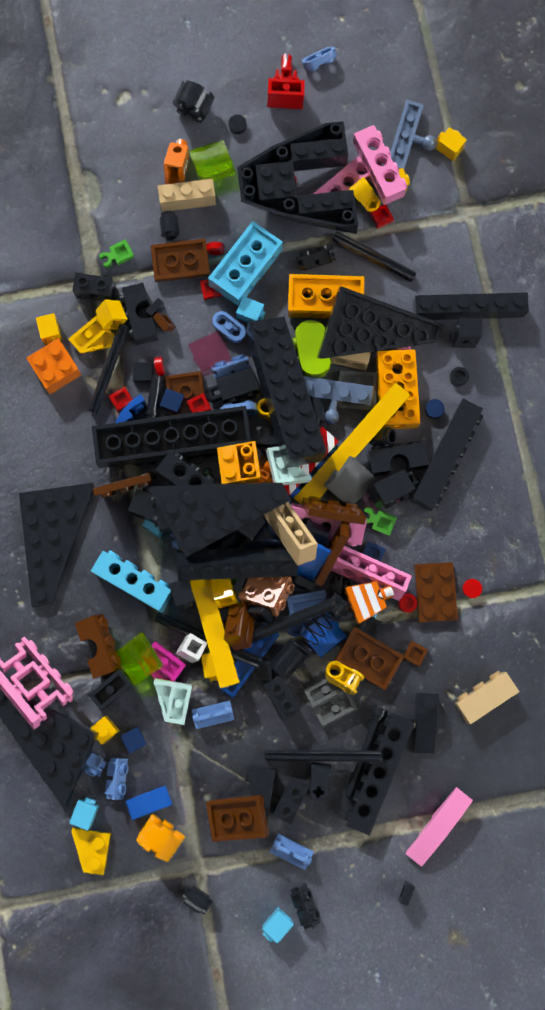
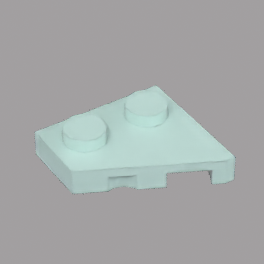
M279 447L267 448L266 453L273 483L282 482L283 485L311 481V476L306 474L300 466L285 468Z
M154 678V685L164 721L184 725L192 685Z

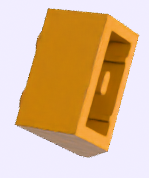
M256 441L217 448L222 484L254 483L261 479Z

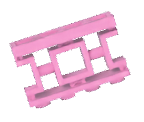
M23 637L20 643L15 644V649L18 651L17 655L5 663L0 659V669L4 673L12 667L17 671L16 674L10 677L14 685L0 671V689L35 730L41 725V721L47 719L43 709L55 700H58L62 706H65L68 701L71 702L73 700V689L68 683L64 684L61 681V675L55 668L51 669L45 655H40L36 651L37 647L32 640L28 641ZM27 651L34 661L24 667L20 661L27 657ZM34 671L42 680V683L27 692L19 680ZM51 680L59 691L56 690L48 696L44 690L51 685ZM35 696H38L41 700L35 706V711L38 715L27 704Z

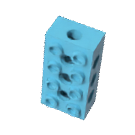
M252 221L209 276V286L239 307L243 296H248L282 252L283 242Z
M110 550L108 553L102 551L91 572L163 613L173 596L170 585L162 580L159 582L155 581V577L145 570L142 573L137 571L138 567L128 560L125 563L122 562V558ZM121 567L120 572L114 575V570ZM133 577H138L137 582L131 585V579ZM154 586V592L148 595V588Z

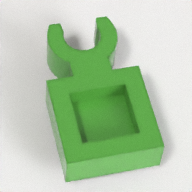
M126 239L110 246V253L103 252L99 255L100 260L108 259L107 262L103 263L104 268L111 267L115 261L117 265H120L135 258Z
M365 508L364 511L370 514V518H366L367 523H374L372 529L390 536L397 517L382 510L375 514L373 509Z

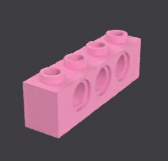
M373 125L354 133L353 144L383 204L386 205L404 197L407 189L406 181L400 177L399 168L396 162L392 161L390 150L387 146L385 147L381 132L377 131ZM375 147L377 150H370L369 148ZM377 163H383L385 166H379ZM389 178L393 182H387L385 179Z
M360 156L356 157L313 194L349 190L362 177L369 182L371 178ZM363 171L365 174L360 175L358 172ZM349 182L352 186H346L344 183Z
M291 503V507L301 521L304 518H310L313 522L320 525L323 522L330 523L328 541H331L341 521L308 516L302 504ZM367 519L365 525L349 522L350 531L349 539L346 542L347 545H362Z
M346 546L342 549L331 571L360 584L377 582L380 589L391 586L394 593L392 598L398 601L406 592L411 579V575Z

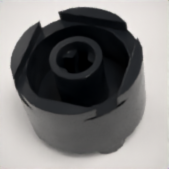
M183 80L174 97L173 105L177 108L176 112L182 116L188 114L196 122L202 123L206 119L215 97L211 92L208 95L204 91L205 87L190 80L184 83Z

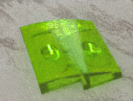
M224 140L189 151L199 180L213 179L214 182L236 175Z
M143 632L116 651L121 659V665L134 686L164 666Z

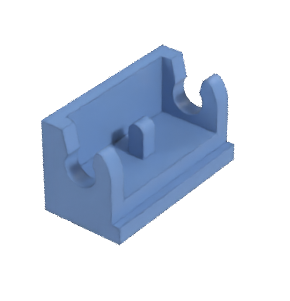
M322 590L288 596L289 615L323 602L326 599V591Z

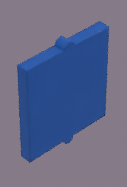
M323 616L317 620L326 627L331 628ZM329 618L327 619L331 623L332 629H326L321 626L326 636L320 637L314 634L319 641V645L308 642L320 658L347 638V635L339 627V623ZM315 623L309 627L316 633L324 636ZM306 629L302 636L317 643L313 635Z

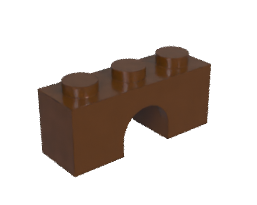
M104 614L93 615L76 622L75 626L80 641L93 640L97 645L96 656L87 660L93 679L112 674L119 669L122 670L121 659L116 652L115 641L110 634L109 624Z

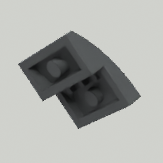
M339 371L340 382L374 386L375 389L372 406L338 401V408L372 410L376 405L377 372Z
M349 456L339 471H333L324 486L342 503H356L375 483L377 478L354 457Z
M326 679L304 690L323 728L358 710L350 694L329 683Z

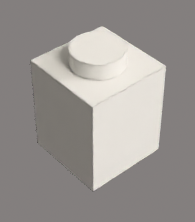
M190 633L184 637L176 654L194 663L200 659L207 643Z

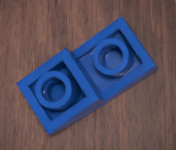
M141 394L126 405L115 423L134 421L132 414L141 412L146 405L145 399Z
M317 544L315 560L298 565L297 575L312 582L331 550Z
M166 786L125 801L132 821L172 805Z

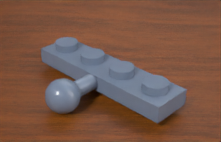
M410 100L405 102L390 152L392 161L396 162L399 169H405L412 142L422 145L428 151L433 150L437 143L433 136L420 137L415 135L424 104Z
M303 376L309 396L331 399L329 410L325 413V421L328 424H335L339 420V413L337 412L338 401L372 406L374 386Z

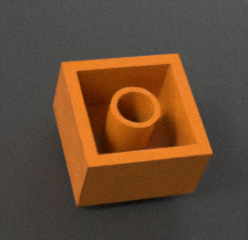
M59 338L26 357L49 394L82 375Z

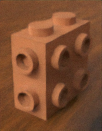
M291 577L248 578L241 593H239V598L241 602H246L248 606H264L273 616L278 617L286 606L289 594H292L294 590V583Z

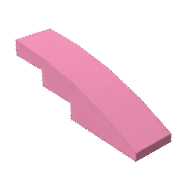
M456 787L432 815V819L419 833V837L407 849L406 855L422 867L450 833L473 800Z

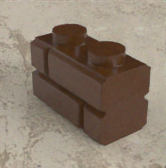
M246 602L229 606L224 640L234 650L250 648L252 644L255 619L247 612L249 606Z

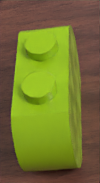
M315 320L302 322L296 328L295 338H292L294 348L297 349V358L303 376L322 378L328 373L331 360L330 358H317L325 327Z

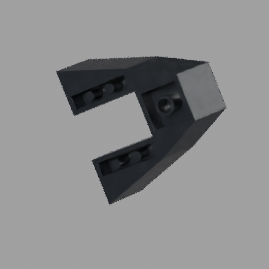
M344 121L319 125L269 147L238 166L241 202L298 223L357 234L358 219L353 190L297 196L294 174L295 171L347 166L348 148Z

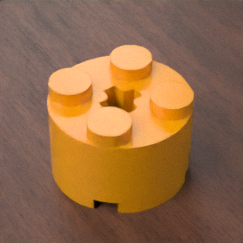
M152 814L136 840L148 852L151 850L156 853L155 856L169 862L183 842L185 835L178 830L174 831V825L164 819L162 822L159 817Z

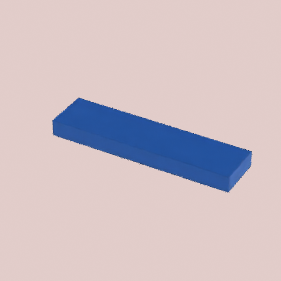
M276 633L251 644L250 648H246L245 651L263 659L280 635ZM238 659L234 665L240 683L221 688L232 698L235 697L256 668Z

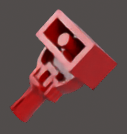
M286 54L281 56V75H279V69H277L275 76L268 78L267 107L303 109L305 80H300L297 77L296 70H294L292 76V56L288 54L286 62Z

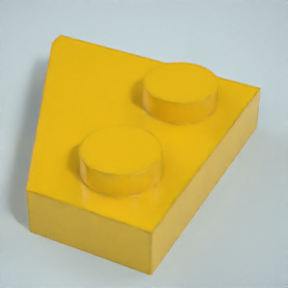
M96 315L68 340L80 354L110 348L115 335L110 330L102 329Z
M73 827L72 835L83 872L104 875L111 833L87 831Z

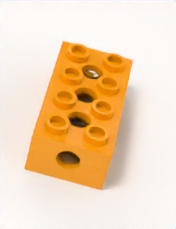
M289 274L288 317L329 319L338 288L342 286L364 294V276ZM304 295H309L311 297L305 298Z
M416 350L377 351L375 358L378 402L395 383L410 394V397L401 406L403 411L397 410L383 427H390L391 429H417L420 425ZM396 369L400 374H395L392 370Z

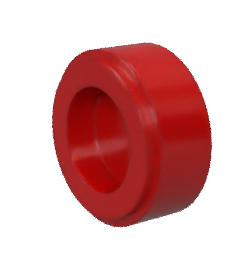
M210 242L206 245L207 253L216 256L225 253V245L221 242Z
M162 356L156 357L154 359L156 374L163 376L165 375Z
M469 579L462 585V592L467 598H476L482 593V585L476 579Z
M405 593L397 604L402 612L410 613L416 609L418 602L413 594Z

